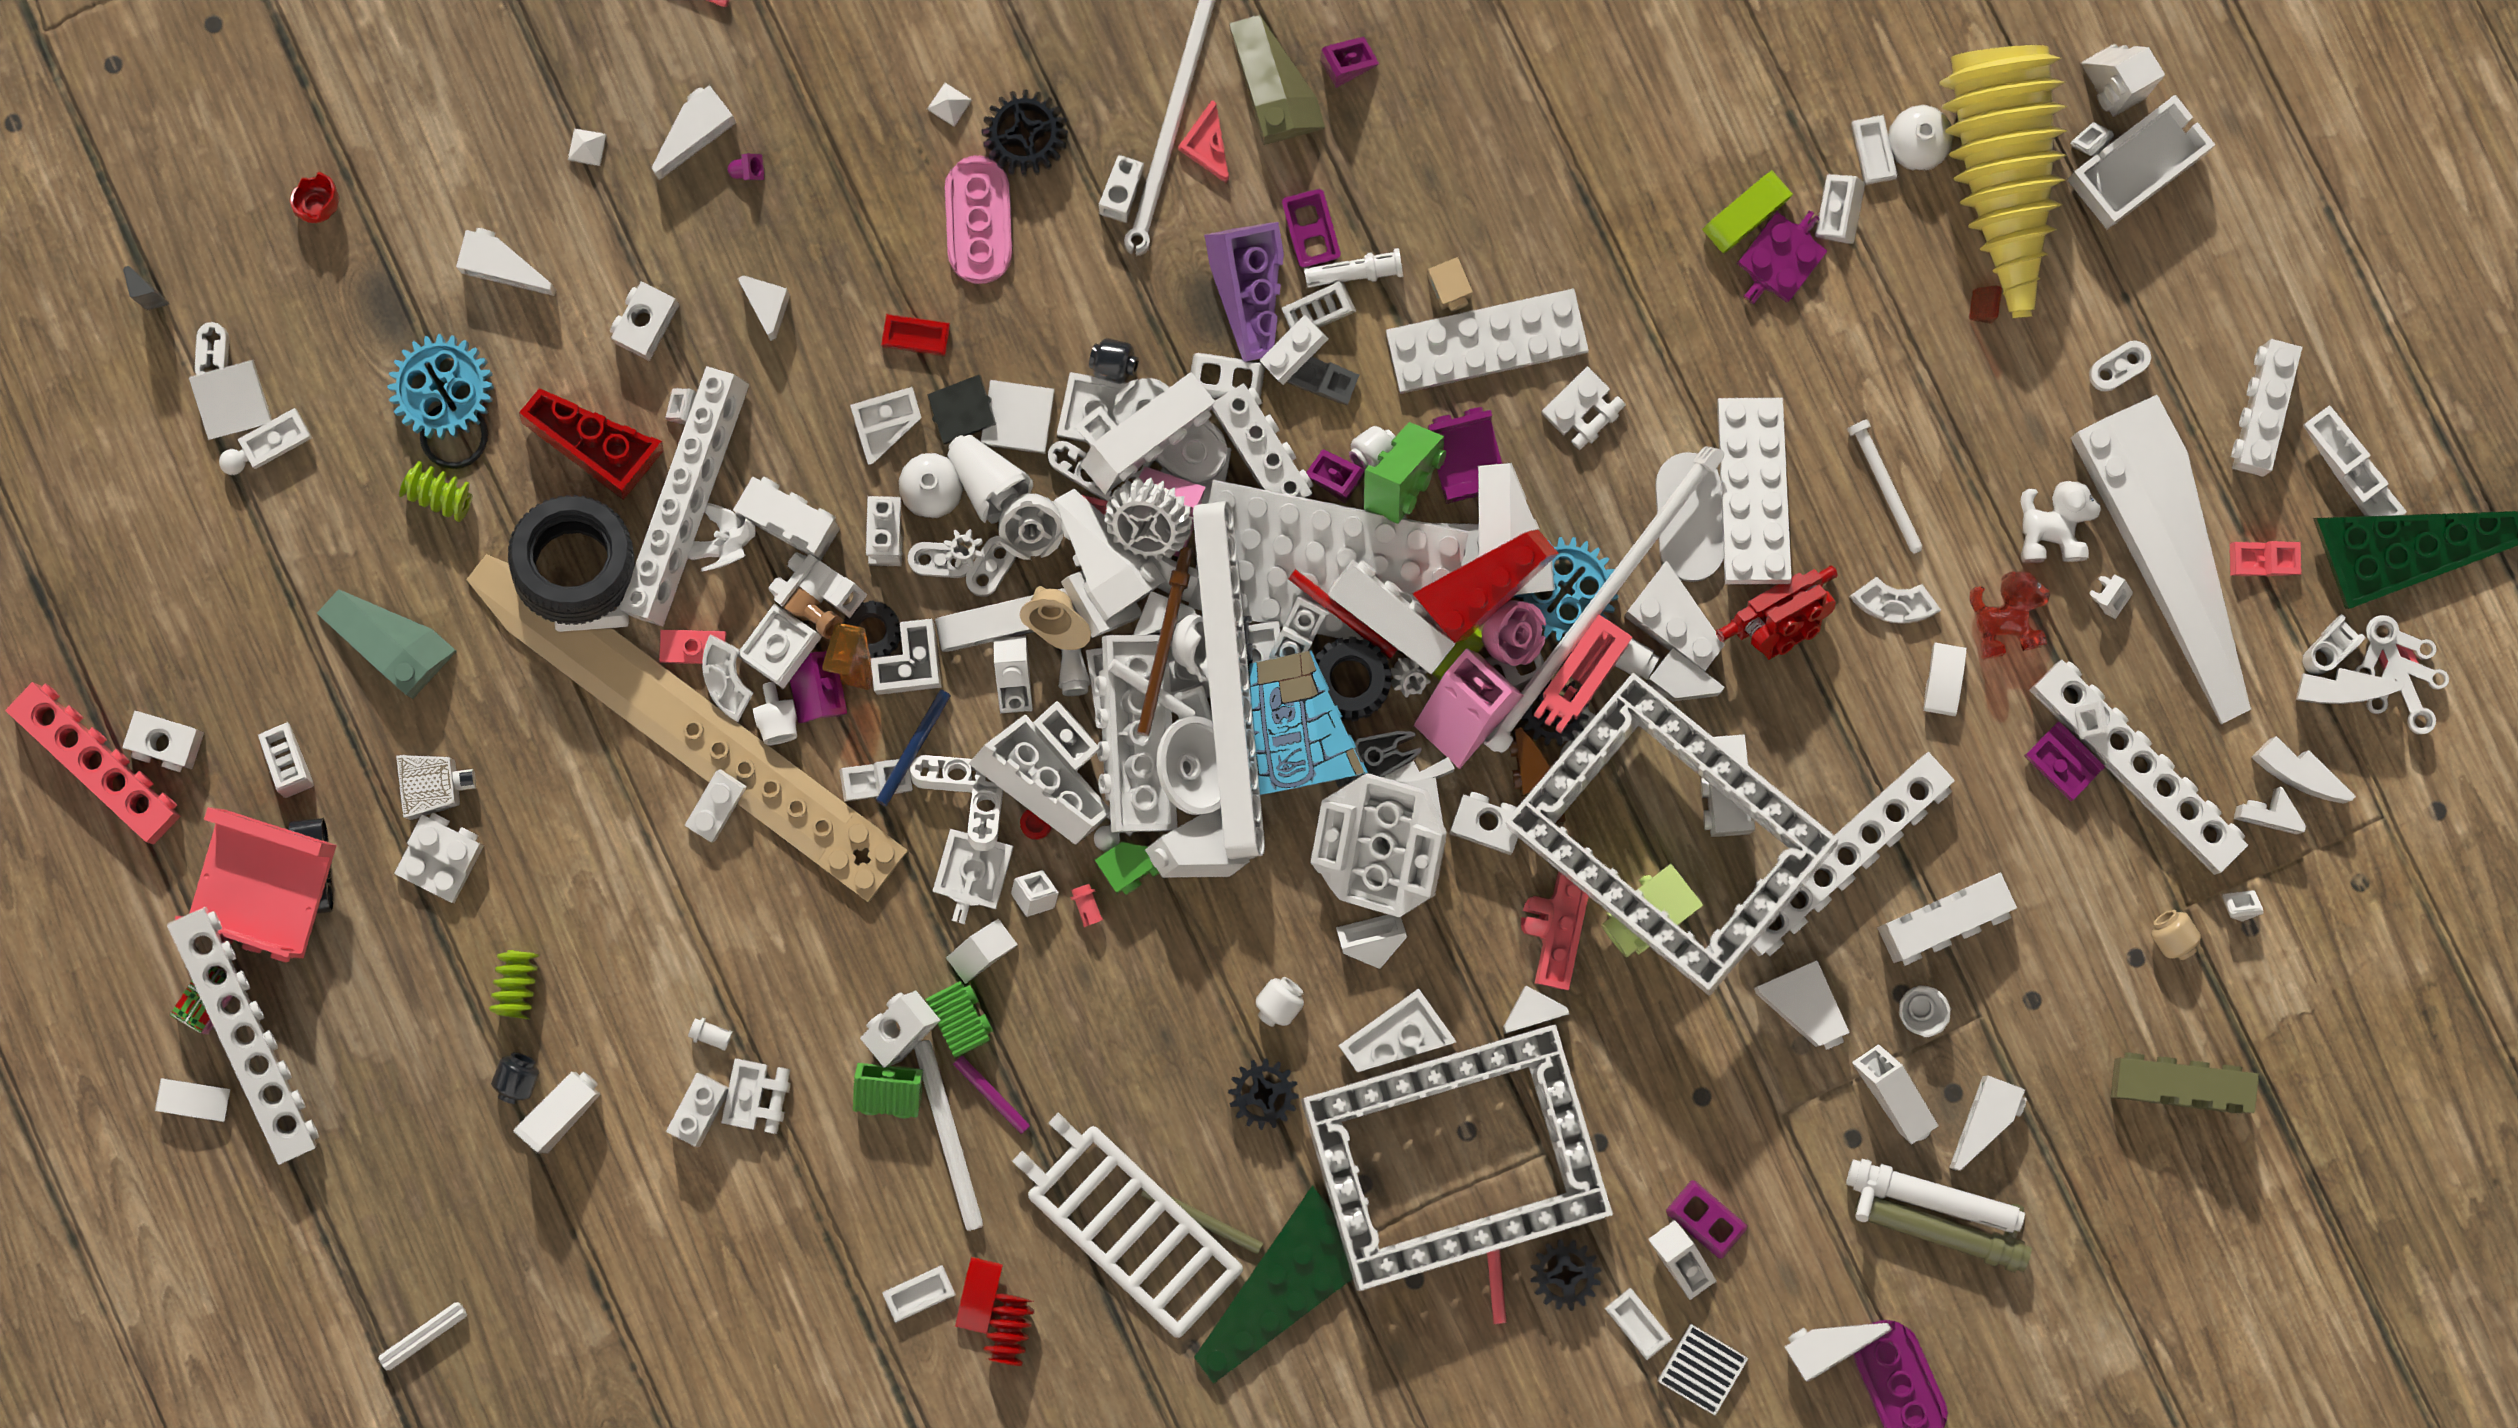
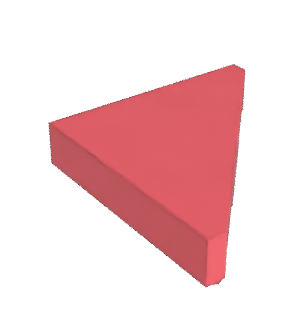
M1212 100L1180 143L1178 150L1227 183L1229 175L1216 102Z

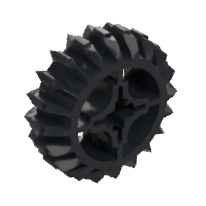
M1026 89L1022 92L1023 98L1017 99L1015 91L1010 92V102H1007L1002 96L998 99L1001 106L1000 109L993 105L990 106L989 110L995 117H984V123L990 127L981 130L982 136L989 138L983 142L984 149H992L988 154L990 160L1000 157L997 163L999 169H1003L1009 163L1008 171L1011 175L1015 174L1017 167L1021 168L1022 177H1026L1028 174L1027 168L1032 167L1034 174L1039 175L1040 169L1038 165L1043 164L1049 170L1052 168L1049 158L1055 161L1061 159L1060 154L1055 149L1065 150L1067 147L1066 143L1060 140L1068 137V130L1062 129L1067 124V120L1065 117H1058L1062 112L1059 106L1051 108L1053 100L1050 97L1041 103V93L1038 91L1034 94L1033 99H1029V92ZM1023 110L1037 112L1047 121L1029 120ZM1014 113L1015 124L1013 127L1005 130V134L999 135L1002 123ZM1020 121H1023L1024 127L1027 128L1030 134V146L1027 145L1026 139L1020 133V129H1022ZM1051 131L1047 145L1040 152L1036 153L1035 142L1045 136L1046 132ZM1008 144L1009 147L1020 146L1025 150L1027 156L1014 155L1008 152L1003 145Z

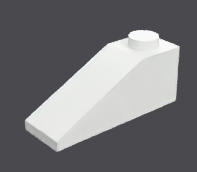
M710 85L705 89L702 87L696 89L687 97L688 102L683 105L652 166V170L659 180L736 123L731 112Z
M476 228V232L466 230L456 265L462 274L555 296L556 289L500 239L495 237L494 232L482 228Z
M1988 1075L1982 1077L1950 1164V1169L1961 1170L2014 1121L2015 1116H2021L2027 1101L2023 1097L2025 1089Z
M1888 1323L1813 1329L1809 1332L1803 1328L1788 1337L1791 1343L1785 1346L1804 1379L1809 1382L1892 1329Z

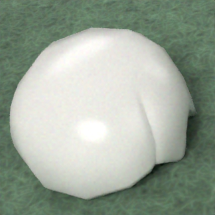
M1919 985L1908 990L1901 999L1899 1016L1909 1031L1924 1037H1931L1943 1032L1950 1022L1951 1009L1946 997L1940 991L1929 986Z

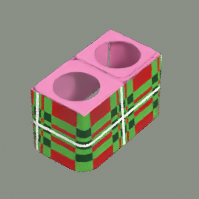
M213 966L209 969L208 976L213 982L221 983L226 980L227 973L221 966ZM191 980L170 1016L199 1033L209 1034L214 1025L193 980ZM226 996L222 1000L223 1008L227 1006L233 996Z

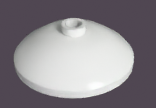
M1197 716L1182 718L1168 727L1161 738L1157 752L1158 777L1166 796L1177 808L1193 815L1208 814L1221 808L1213 722Z

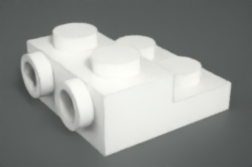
M433 812L430 818L421 815L407 842L409 846L394 874L451 903H455L484 845L476 842L479 835L463 827L460 828L459 832H456L447 827L450 822L449 820Z

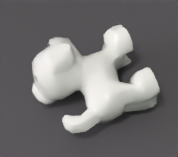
M2065 481L2059 483L2052 497L2054 509L2050 512L2035 509L2033 501L2038 494L2036 489H2027L2022 492L2020 503L2024 514L2022 527L2025 534L2021 552L2022 562H2044L2047 551L2043 545L2038 544L2040 540L2059 544L2064 562L2087 560L2089 557L2088 546L2084 542H2078L2075 538L2076 525L2078 522L2097 518L2101 511L2100 504L2092 497L2088 487L2079 482Z

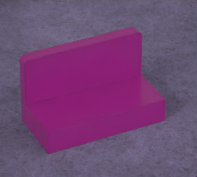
M836 651L810 652L790 679L798 723H807L818 718L839 717L847 714Z

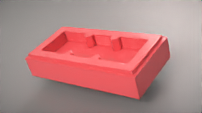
M661 630L659 662L703 664L704 649L710 634L726 642L727 632Z

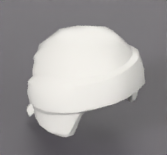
M1188 615L1175 626L1171 642L1172 654L1176 662L1187 667L1189 673L1197 675L1200 682L1205 680L1209 682L1203 616Z

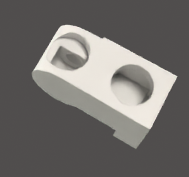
M1121 155L1117 157L1099 202L1100 215L1127 222L1144 163Z

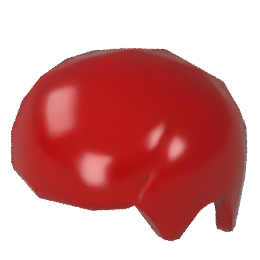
M317 172L315 177H302L298 186L291 193L289 203L296 217L308 223H320L328 220L335 214L340 198L333 180L324 173Z

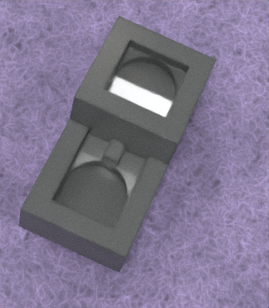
M1311 356L1286 383L1348 405L1359 374L1334 363H1326Z

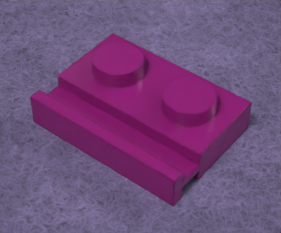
M2059 721L2024 755L2070 802L2105 768Z

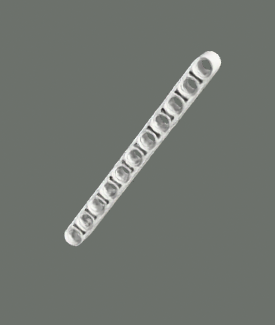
M1228 501L1200 504L1194 506L1193 521L1225 851L1229 859L1262 856L1265 849L1233 511Z

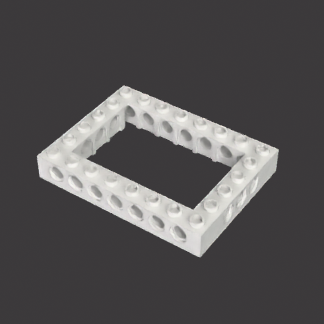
M1635 673L1631 674L1505 821L1507 828L1709 996L1838 846V838ZM1638 726L1789 848L1778 857L1777 865L1764 880L1759 879L1756 883L1755 891L1743 905H1737L1735 914L1721 930L1717 929L1714 932L1710 945L1706 949L1695 940V936L1690 931L1686 933L1672 922L1666 911L1660 912L1644 898L1643 892L1639 889L1635 891L1619 877L1615 869L1609 870L1597 860L1592 850L1588 847L1584 849L1574 841L1563 826L1559 828L1555 825L1557 820Z
M1556 1024L1301 1099L1356 1290H1364L1613 1215ZM1529 1067L1567 1193L1379 1249L1378 1233L1372 1226L1367 1209L1369 1202L1363 1195L1357 1174L1359 1169L1353 1162L1348 1144L1350 1138L1342 1122Z

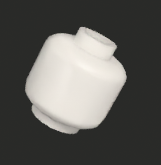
M1377 426L1370 427L1352 440L1351 451L1349 452L1352 463L1363 470L1369 465L1376 467L1380 463L1378 455L1382 451L1389 453L1394 447L1391 445V441L1395 438V435L1388 429L1384 431Z
M1282 977L1281 980L1277 978L1271 979L1256 998V1006L1260 1010L1258 1017L1272 1027L1275 1024L1281 1026L1289 1025L1304 1006L1302 989L1286 977Z

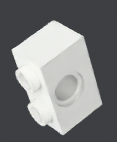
M641 281L638 288L633 287L629 292L625 302L628 306L623 316L618 315L610 332L613 333L611 339L615 344L650 361L679 307V303L674 297ZM648 313L650 314L649 323L643 327L636 326L635 318L637 315Z
M134 711L122 748L132 751L131 758L150 763L151 757L163 760L161 767L181 772L182 767L193 768L204 732ZM162 735H167L169 738L168 747L163 751H158L156 748L157 739Z
M1471 792L1470 796L1463 795L1449 834L1511 855L1518 837L1507 828L1505 821L1517 807L1507 803H1502L1501 807L1489 804V797L1475 792ZM1485 813L1494 815L1497 819V827L1491 831L1484 830L1479 823L1481 815Z
M917 991L905 995L898 993L886 1004L888 1009L883 1015L880 1013L867 1023L868 1030L860 1038L884 1068L901 1062L941 1021ZM896 1022L900 1026V1031L897 1028Z
M696 1073L666 1132L695 1147H700L727 1096L729 1087L701 1073Z

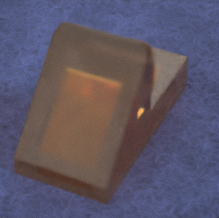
M837 623L831 635L823 662V670L840 674L841 683L844 685L869 690L873 686V677L865 628Z

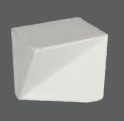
M1043 870L1015 878L1011 891L1012 897L1026 917L1053 909L1059 893Z

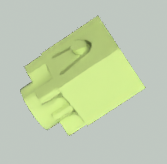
M1672 864L1668 865L1653 878L1651 875H1647L1638 880L1642 885L1638 889L1643 892L1644 898L1660 912L1666 911L1671 921L1676 925L1703 906ZM1609 912L1606 913L1609 919L1601 924V926L1625 957H1629L1634 952L1639 955L1650 947Z

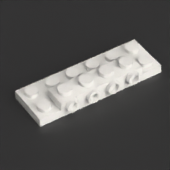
M1106 635L1102 637L1104 669L1099 671V676H1096L1094 680V692L1096 696H1100L1101 709L1096 711L1095 722L1097 728H1102V741L1098 743L1100 750L1097 752V757L1099 761L1104 762V774L1099 776L1098 785L1100 793L1105 794V801H1110L1111 832L1173 831L1177 828L1176 806L1166 796L1157 772L1158 747L1165 731L1172 725V712L1157 702L1150 736L1138 735L1137 729L1146 694L1108 670L1111 662L1116 659L1149 681L1160 635ZM1168 655L1161 689L1171 695Z

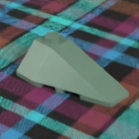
M339 589L317 612L326 623L378 671L412 699L417 696L457 652L433 629Z

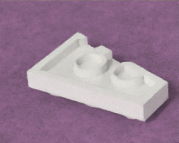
M1417 989L1341 1043L1339 1047L1358 1073L1456 1043V1040L1422 992Z

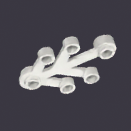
M2376 616L2369 621L2366 627V636L2370 641V645L2362 664L2355 669V672H2359L2361 668H2366L2369 670L2370 675L2375 676L2374 666L2383 649L2388 663L2382 678L2396 679V681L2405 683L2404 688L2400 691L2410 712L2407 721L2408 727L2416 734L2429 733L2436 725V717L2431 710L2422 707L2409 674L2427 681L2431 688L2437 690L2447 686L2449 676L2444 670H2433L2401 657L2396 644L2414 650L2416 656L2423 660L2435 655L2436 645L2431 640H2420L2400 632L2397 622L2389 616ZM2379 626L2387 628L2388 634L2385 638L2377 635L2376 630ZM2425 643L2431 647L2429 655H2423L2420 652L2422 644ZM2438 673L2443 676L2444 682L2442 685L2434 684V674ZM2389 695L2379 698L2383 702V707L2380 710L2372 707V700H2367L2368 710L2373 714L2384 712L2388 707L2387 698ZM2417 716H2423L2426 719V725L2423 728L2415 724Z

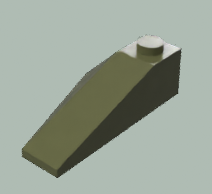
M1258 15L1229 23L1263 145L1325 129L1316 95L1262 17Z

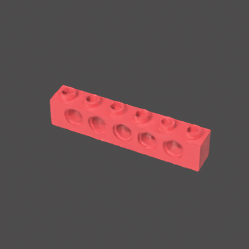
M31 682L5 711L145 842L154 845L181 817L174 810L177 804L165 793L162 792L159 796L150 788L154 783L144 773L138 771L135 774L127 766L130 760L117 749L112 752L106 747L104 743L107 739L94 727L88 730L80 722L83 716L70 705L66 708L57 701L60 695L46 683L41 686ZM53 709L55 713L54 721L50 725L45 726L42 721L43 714L47 710ZM76 731L78 742L69 748L66 745V737L70 732ZM95 753H100L102 757L101 765L92 770L89 765L90 757ZM122 774L125 777V786L120 791H115L112 785L113 780L116 776ZM146 796L149 800L148 809L143 813H138L136 803L138 799Z

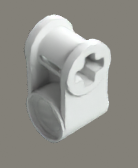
M2341 614L2305 652L2302 660L2303 666L2313 675H2322L2335 668L2366 637L2363 634L2358 635L2345 622V617ZM2317 651L2326 655V666H2322L2316 661L2315 654Z

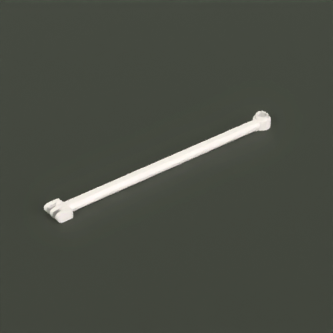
M1199 0L1134 226L1133 229L1126 233L1124 238L1125 248L1130 254H1132L1134 248L1131 238L1135 235L1143 238V242L1140 245H1136V256L1146 253L1150 246L1148 231L1215 0Z
M1706 446L1692 461L1695 463L1693 468L1521 692L1524 696L1485 739L1483 743L1492 751L1503 753L1509 748L1513 741V738L1510 736L1512 729L1709 471L1714 472L1724 458L1723 450Z

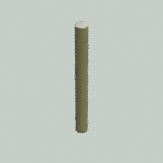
M1142 1191L1140 1196L1155 1202L1147 1192ZM1171 1197L1200 1226L1258 1255L1263 1242Z

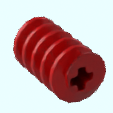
M996 1294L995 1298L1002 1302L1003 1306L993 1307L992 1311L1001 1317L997 1320H990L989 1324L998 1330L994 1333H987L986 1336L995 1343L991 1346H984L983 1350L992 1355L988 1360L1020 1367L1023 1365V1361L1015 1357V1355L1026 1352V1348L1018 1344V1341L1029 1339V1335L1021 1331V1328L1032 1326V1322L1024 1318V1315L1035 1313V1309L1027 1305V1302L1034 1301L1012 1295Z

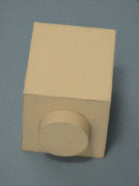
M1458 257L1428 269L1427 277L1441 310L1450 308L1451 311H1455L1469 304L1467 300L1472 298L1473 291Z

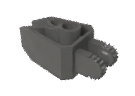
M1405 731L1360 738L1355 741L1356 748H1354L1360 762L1364 763L1368 773L1383 778L1387 774L1410 763L1422 751L1421 748L1405 753L1395 750L1398 745L1410 741L1416 736L1415 732ZM1365 774L1341 778L1335 781L1339 788L1350 784Z

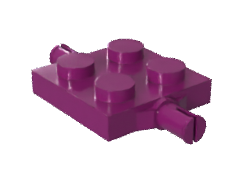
M1808 211L1799 225L1791 223L1780 213L1776 212L1736 263L1748 272L1754 281V284L1743 296L1746 300L1750 299L1749 302L1751 304H1755L1765 290L1775 293L1786 303L1789 302L1826 254L1827 250L1814 241L1809 234L1810 230L1820 219L1818 215L1811 219L1814 212Z

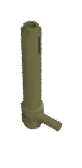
M1859 1196V1198H1858V1200H1857V1203H1856V1206H1855V1210H1854V1214L1857 1213V1209H1858V1205H1859V1201H1860V1196ZM1874 1196L1868 1222L1984 1259L1986 1264L1995 1267L1998 1264L2003 1265L2005 1270L2014 1273L2017 1270L2025 1272L2028 1266L2032 1247L2026 1246L2024 1241L2016 1239L2018 1231L2014 1230L2013 1233L2004 1231V1234L1993 1232L1990 1234ZM2012 1204V1206L2019 1207V1211L2024 1212L2023 1206Z

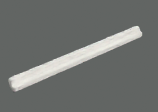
M930 1040L920 1041L914 1050L919 1067L923 1069L924 1085L965 1228L967 1231L975 1230L983 1226V1221L935 1053Z

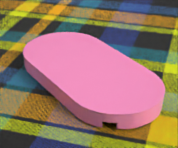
M985 156L966 157L950 170L945 181L947 252L949 262L959 277L971 283L985 284L1001 277L1011 263L1010 187L1006 173L1003 169L998 168L995 161Z

